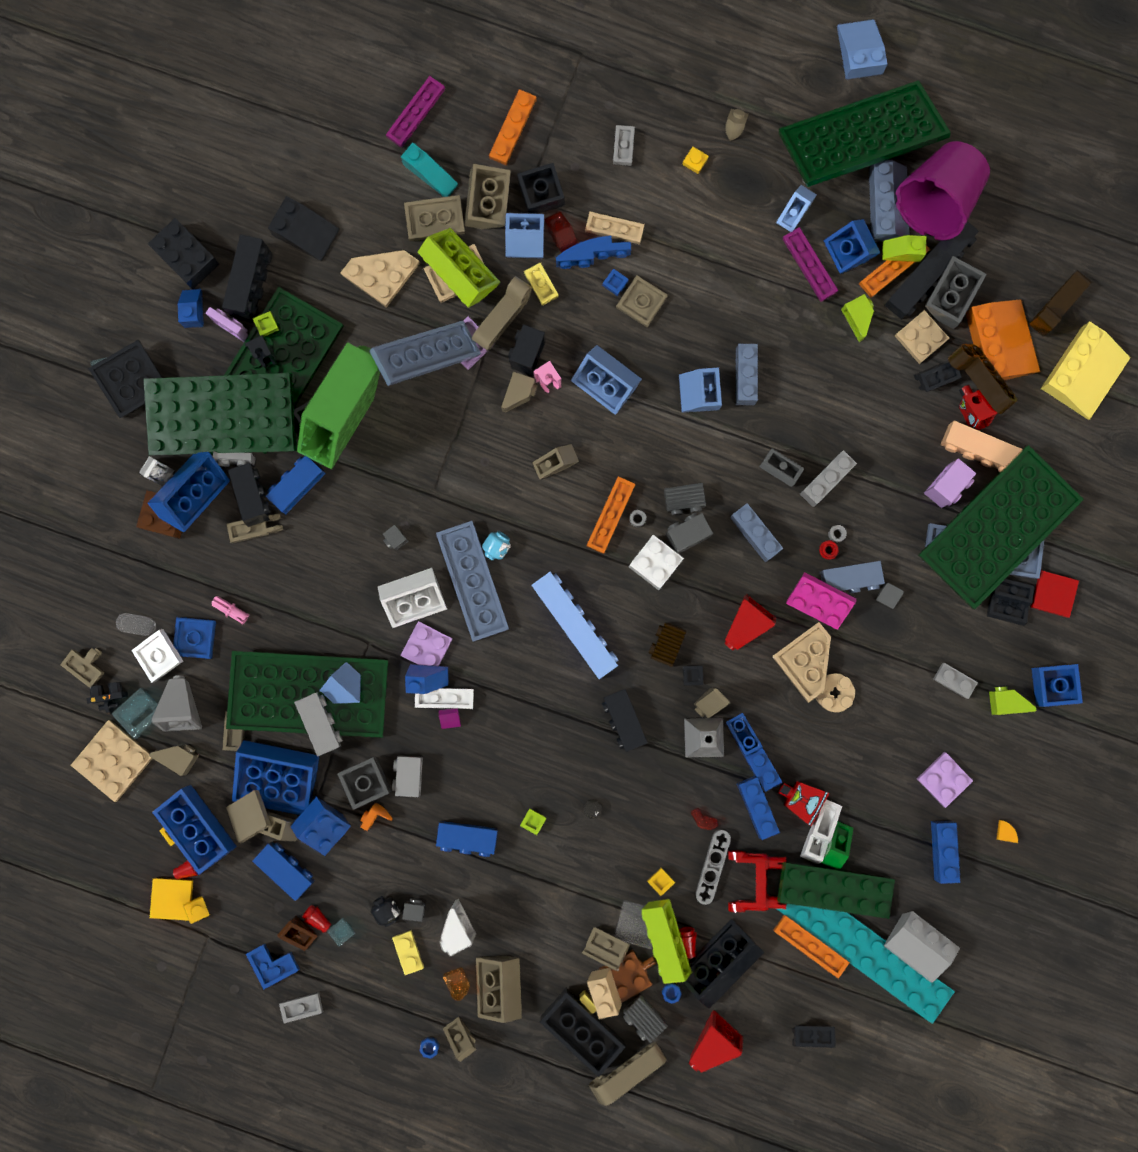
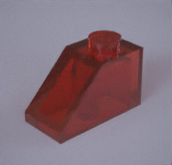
M557 212L544 219L553 241L561 253L578 244L572 225L561 212Z

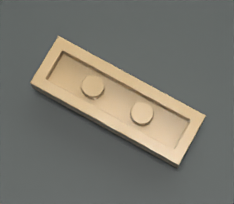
M589 212L585 232L601 236H611L614 239L640 245L644 224Z

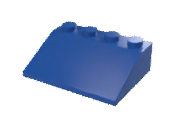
M243 740L236 751L232 801L236 802L253 790H259L265 808L301 815L312 800L319 756Z

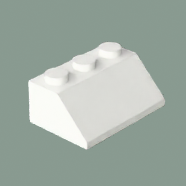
M432 568L378 586L380 601L392 628L447 609Z
M459 899L455 900L449 911L441 936L442 941H440L444 952L448 951L450 956L472 945L476 935Z

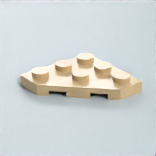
M405 250L351 258L342 270L341 275L387 308L420 262Z
M819 622L773 655V659L808 703L825 690L831 636Z

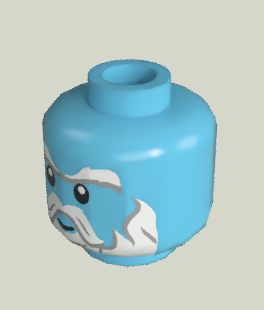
M497 531V533L491 532L482 545L485 551L484 555L491 560L503 559L511 547L510 538L500 531Z

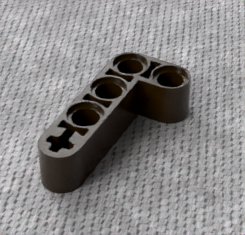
M1076 270L1031 320L1029 325L1041 336H1045L1061 321V317L1092 282L1080 271Z
M962 344L948 357L949 363L955 369L966 371L997 413L1003 414L1017 402L1015 394L978 346Z

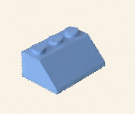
M598 345L587 353L571 379L574 384L615 415L642 380Z

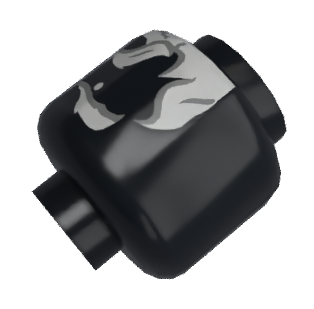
M381 896L373 901L374 905L371 908V914L378 925L388 927L399 919L400 910L393 898Z

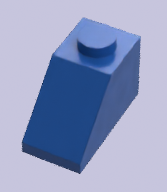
M201 289L182 290L178 301V322L184 328L204 327Z
M410 664L405 675L406 693L427 694L449 684L448 667Z

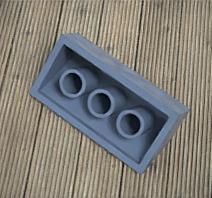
M885 160L873 164L869 168L871 235L875 242H883L884 240L910 235L909 225L903 220L896 207L897 195H895L899 185L907 178V167L893 160Z

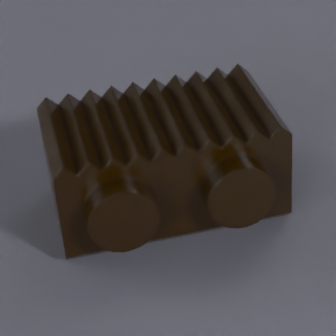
M666 622L663 626L659 625L656 632L658 640L656 644L652 643L648 652L651 654L650 659L673 667L687 631Z

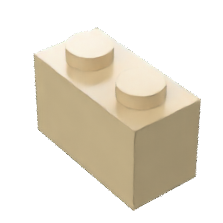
M606 968L591 972L587 984L599 1019L618 1015L622 1002L611 969Z

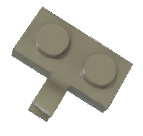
M91 648L85 657L75 649L71 650L61 663L63 668L89 688L95 686L105 673L93 664L102 654L97 648Z

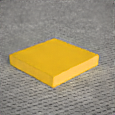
M153 878L150 918L188 920L183 904L192 901L193 880Z

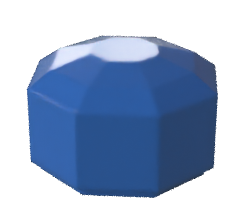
M668 983L663 987L662 994L665 1001L671 1004L679 1001L682 995L679 985Z
M427 1037L421 1042L419 1051L423 1057L432 1058L438 1054L439 1043L436 1038Z

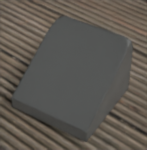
M885 583L876 601L894 609L904 591L890 583Z

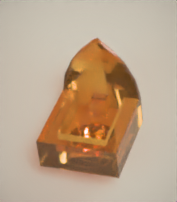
M460 967L444 973L443 979L450 991L451 997L456 1001H461L468 994L470 987L463 968Z

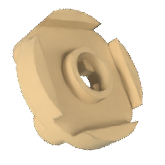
M841 674L826 675L825 690L816 697V700L827 711L841 712L852 705L855 698V689L848 677ZM834 687L840 691V695L836 699L834 695H830V691H833Z

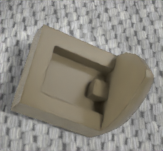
M731 109L726 122V134L730 141L742 134L749 115L740 109Z

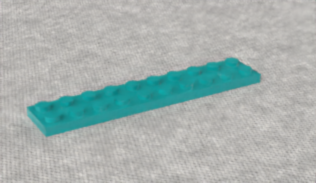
M787 904L786 910L777 909L932 1024L955 992L938 979L932 983L884 947L886 941L849 913Z

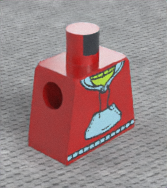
M970 385L964 386L959 390L963 397L959 408L968 427L978 431L988 427L997 415V412L991 407L980 390L973 392Z
M796 781L793 787L783 783L778 793L787 797L784 806L810 826L814 823L829 793L798 781Z

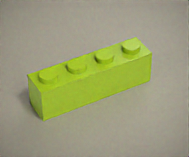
M670 899L648 902L642 909V919L645 921L647 935L653 947V955L659 966V975L662 977L664 984L685 982L692 971Z

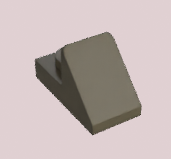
M457 1017L443 1028L456 1059L460 1062L476 1050L474 1046L476 1040L461 1018Z

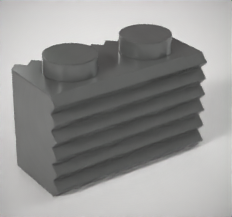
M774 448L767 453L759 466L790 487L796 483L804 470L803 467H800L794 461L774 451Z
M703 483L664 488L667 513L671 512L672 515L683 514L684 510H690L691 513L700 512L706 506Z
M641 993L623 1009L625 1014L623 1018L630 1026L633 1024L638 1029L636 1032L643 1041L647 1039L651 1043L668 1027L667 1022Z

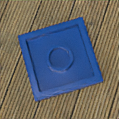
M176 617L173 646L178 654L183 657L212 659L216 621Z

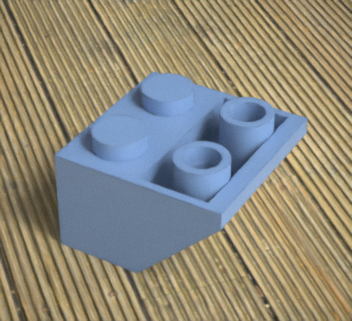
M506 213V257L543 258L544 214Z
M719 368L698 369L679 375L682 413L720 410L722 401Z

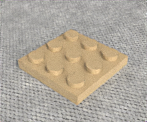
M108 720L71 766L111 800L117 802L153 758L149 757L150 752L112 720Z

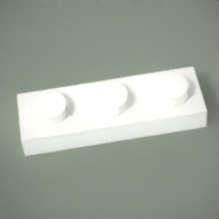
M438 689L427 694H415V708L473 709L474 689Z

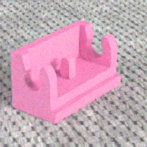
M550 361L534 371L536 383L539 382L545 392L549 393L546 385H549L551 382L556 389L562 387L561 377Z

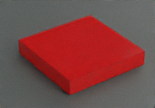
M1041 571L1040 578L1037 579L1030 608L1070 618L1079 581Z

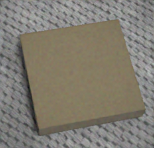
M636 275L616 305V308L648 328L668 295Z
M253 790L226 807L238 843L245 842L271 826L259 790Z

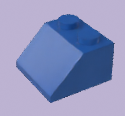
M864 220L851 221L824 240L840 274L866 263L880 253Z

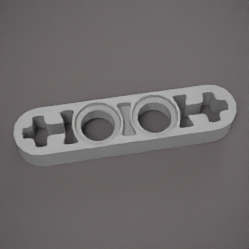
M723 829L716 830L712 835L696 889V898L701 904L706 905L712 902L731 838L728 832ZM721 833H724V837L727 838L726 841H722L720 846L724 848V851L713 848L714 844L718 847L719 840L716 837L721 836ZM713 852L721 854V860L717 863L712 862L710 859ZM707 871H713L716 874L715 879L711 882L705 879ZM703 882L713 886L712 889L708 887L707 893L710 896L709 898L706 897L705 900H702L701 895H699L700 892L704 893L705 886H702Z

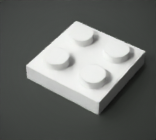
M164 629L158 630L132 650L151 683L156 682L183 662Z

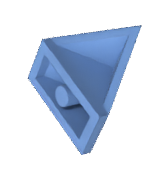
M345 662L330 676L320 691L334 704L359 703L361 674L349 663Z

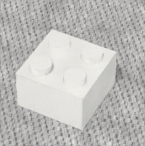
M653 535L631 562L629 568L660 590L684 558Z

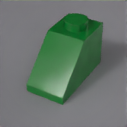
M837 821L832 840L828 843L823 862L821 863L837 870L841 869L849 857L853 827Z

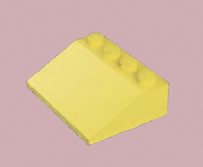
M1088 322L1081 327L1041 389L1089 420L1130 357L1104 330Z

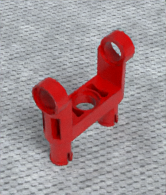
M728 851V860H736L737 863H756V900L728 902V911H767L769 908L786 910L787 904L777 902L778 897H772L767 894V870L782 869L783 862H786V857H769V855L764 853Z

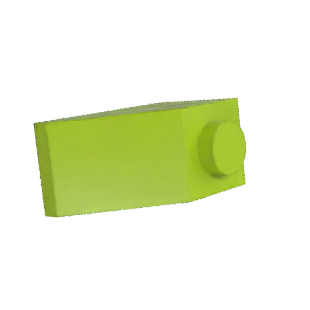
M906 235L883 241L882 260L920 262L926 255V236Z
M865 294L846 303L841 309L859 342L866 337L874 312L873 303Z
M1007 686L995 687V691L989 692L992 715L1036 711L1034 705L1015 690H1008Z

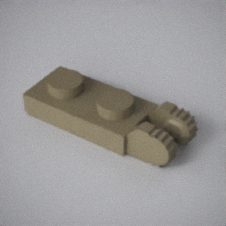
M280 514L269 515L270 520L251 527H247L243 520L226 524L230 543L283 531L282 525L267 527V522L281 519Z

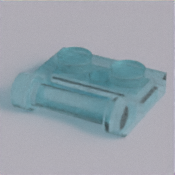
M140 688L116 709L112 715L134 739H137L141 736L140 733L152 723V717L158 704L144 688ZM150 707L153 712L134 728L131 724Z

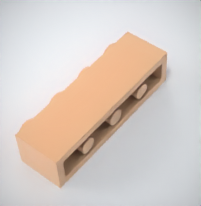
M956 421L948 425L941 445L947 451L959 452L966 459H975L980 461V464L985 467L997 468L998 472H1001L1022 450Z

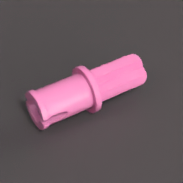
M219 596L213 599L212 606L225 613L226 617L230 616L242 625L247 621L249 614L237 608L236 604H230Z

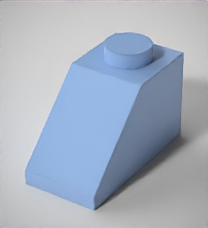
M800 185L776 223L790 232L794 231L815 199L816 194Z

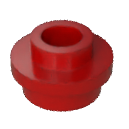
M825 541L819 547V553L824 559L831 560L838 555V545L833 541ZM826 547H830L832 549V552L830 554L826 553Z

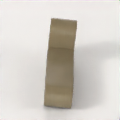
M515 276L509 283L505 296L478 327L472 336V340L488 351L524 308L530 298L532 287Z
M653 1042L609 1075H601L589 1083V1087L598 1102L607 1106L662 1066L667 1059L658 1044Z

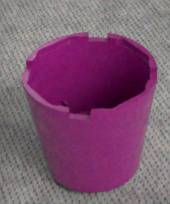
M954 141L943 145L897 188L895 194L897 195L896 207L903 220L916 232L923 236L925 234L935 236L936 240H948L959 235L964 229L989 179L990 167L986 158L978 149L964 142Z

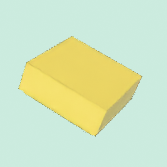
M584 990L579 996L580 1001L591 1013H594L596 1008L593 999Z

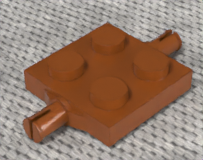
M632 949L626 953L618 971L606 965L600 967L599 970L611 969L621 1002H624L652 986L646 969L655 965L656 962L653 957L642 962L637 958Z

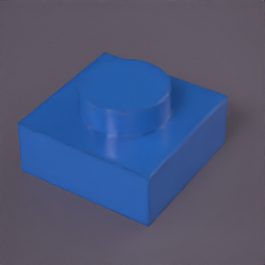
M613 268L602 283V286L618 296L629 279Z

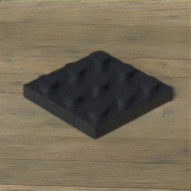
M136 340L88 368L119 418L145 405L144 379L163 378L140 340Z

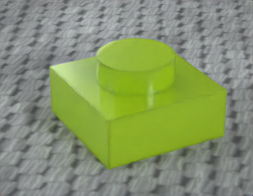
M271 311L253 318L260 336L265 337L279 330Z
M529 808L520 826L538 835L547 817Z

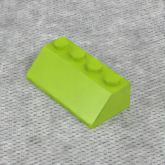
M451 228L428 236L418 251L423 260L430 265L467 307L479 303L501 283Z

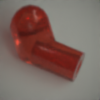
M699 807L690 812L699 828L713 830L718 826L717 819L703 816Z

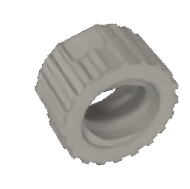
M634 510L629 517L633 527H642L647 520L645 512L640 510ZM637 514L642 517L640 523L634 521V516Z
M841 525L831 527L828 532L830 540L836 543L843 541L847 536L845 528ZM835 530H839L842 534L840 538L834 536Z

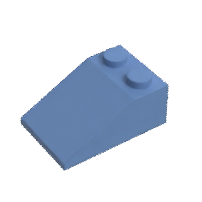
M875 20L837 25L846 79L883 74L887 66V58Z

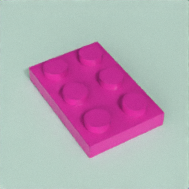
M804 572L787 599L786 604L838 630L856 603V598Z

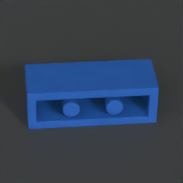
M306 456L300 457L294 463L295 467L291 471H286L281 476L282 480L277 485H272L267 491L266 497L284 514H287L326 474Z
M753 776L738 782L737 786L758 837L763 840L780 833L758 778Z
M440 821L436 847H440L441 851L451 852L452 849L460 850L459 853L471 854V851L479 852V856L490 857V854L495 853L498 829Z
M931 821L934 880L939 883H960L957 823L953 821Z
M272 841L267 844L252 862L296 901L315 880L312 878L313 875L305 868L303 870L298 865L299 862L291 855L288 856L284 852L285 849L282 845Z

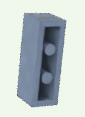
M738 344L736 348V405H755L758 401V344Z
M748 503L730 517L764 562L783 549Z
M881 561L827 569L820 572L823 582L840 591L849 590V594L861 592L860 588L865 587L868 588V591L880 589L879 585L885 584Z

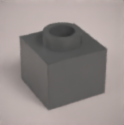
M393 525L383 533L385 537L383 541L389 549L394 548L397 551L409 542L396 525Z
M410 898V901L407 900L404 905L403 919L422 922L425 916L426 903L418 898Z

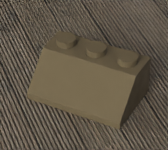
M473 164L469 178L465 226L479 229L505 226L511 170Z
M510 956L477 957L478 1018L501 1023L521 1019L519 958Z

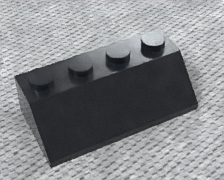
M731 919L689 961L692 973L683 983L703 1005L710 1009L765 952Z

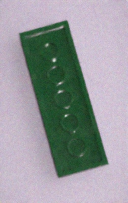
M783 862L777 902L889 919L895 879Z

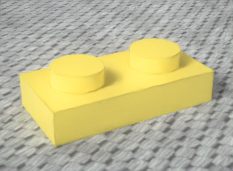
M541 263L524 271L542 306L559 297Z
M412 930L393 936L392 939L404 974L408 975L424 969Z

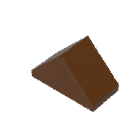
M297 916L293 917L277 935L278 938L304 951L318 937Z

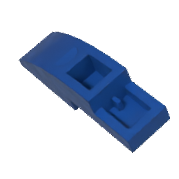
M611 236L589 239L570 247L556 257V267L561 269H569L571 266L587 268L590 265H594V257L598 259H607L609 256L625 258L627 255H631V242L612 243Z
M742 713L727 721L726 724L764 791L767 792L781 784L782 780L744 714Z

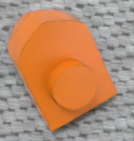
M375 802L370 811H366L360 820L363 822L361 828L368 831L378 815L390 821L393 819L384 807Z

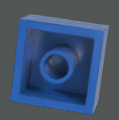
M1078 664L1031 668L1037 707L1083 703Z
M316 797L290 827L299 840L325 856L351 825L343 814Z

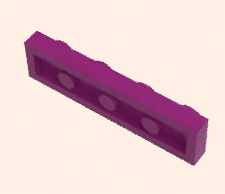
M429 76L386 133V137L402 148L445 91V86Z
M800 227L783 236L784 243L820 302L836 294L838 289Z

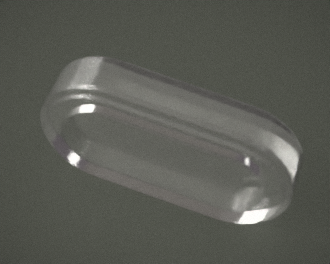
M123 613L116 619V627L119 631L149 636L156 628L155 621L150 617Z

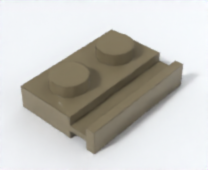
M594 927L582 954L618 971L630 944Z

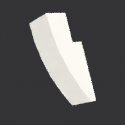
M826 799L810 828L800 857L816 864L823 862L828 843L832 840L842 809L841 805Z

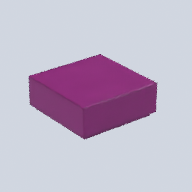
M458 708L439 710L442 729L461 727Z

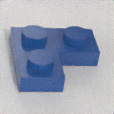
M263 944L246 954L263 990L300 970L292 952L274 961L266 945Z

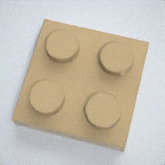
M925 310L895 335L898 341L919 364L949 339Z

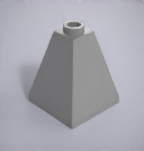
M174 676L173 679H169L152 717V723L163 732L202 729L193 694L185 676Z
M723 718L684 719L685 757H724ZM709 735V736H710V739H709V741L706 743V742H705V737Z

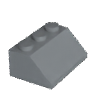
M913 911L902 914L884 944V947L931 983L952 964L960 950L956 944Z

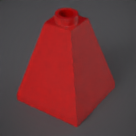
M746 594L726 636L725 645L731 650H738L776 624V617Z
M713 1010L691 1053L690 1066L695 1071L699 1070L702 1073L739 1057L742 1054L743 1036Z

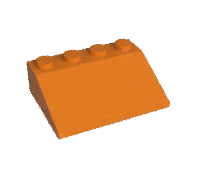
M1021 300L971 307L965 313L973 344L983 351L1004 380L1040 372Z

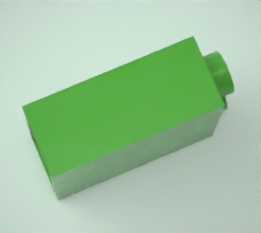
M347 342L302 414L297 447L298 453L330 469L334 467L375 397L380 370L370 353L371 348L366 346H359L357 348Z

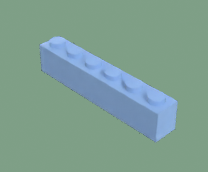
M549 572L532 584V587L597 678L600 679L618 666L616 662L619 660L612 651L609 653L606 650L605 646L607 643L602 636L597 637L593 632L596 628L590 620L586 622L583 618L584 611L579 605L575 606L571 601L573 596L568 589H562L560 586L562 581L556 573L552 575Z

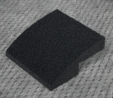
M1005 579L991 593L987 617L1022 626L1026 625L1029 606L1033 600L1034 586Z

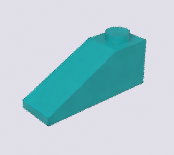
M413 142L401 156L403 165L443 197H449L458 186V183Z

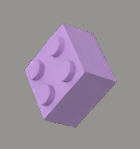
M956 459L945 467L924 494L941 508L946 505L950 506L952 503L955 504L962 496L960 492L972 485L974 482L972 478L976 473L960 459Z

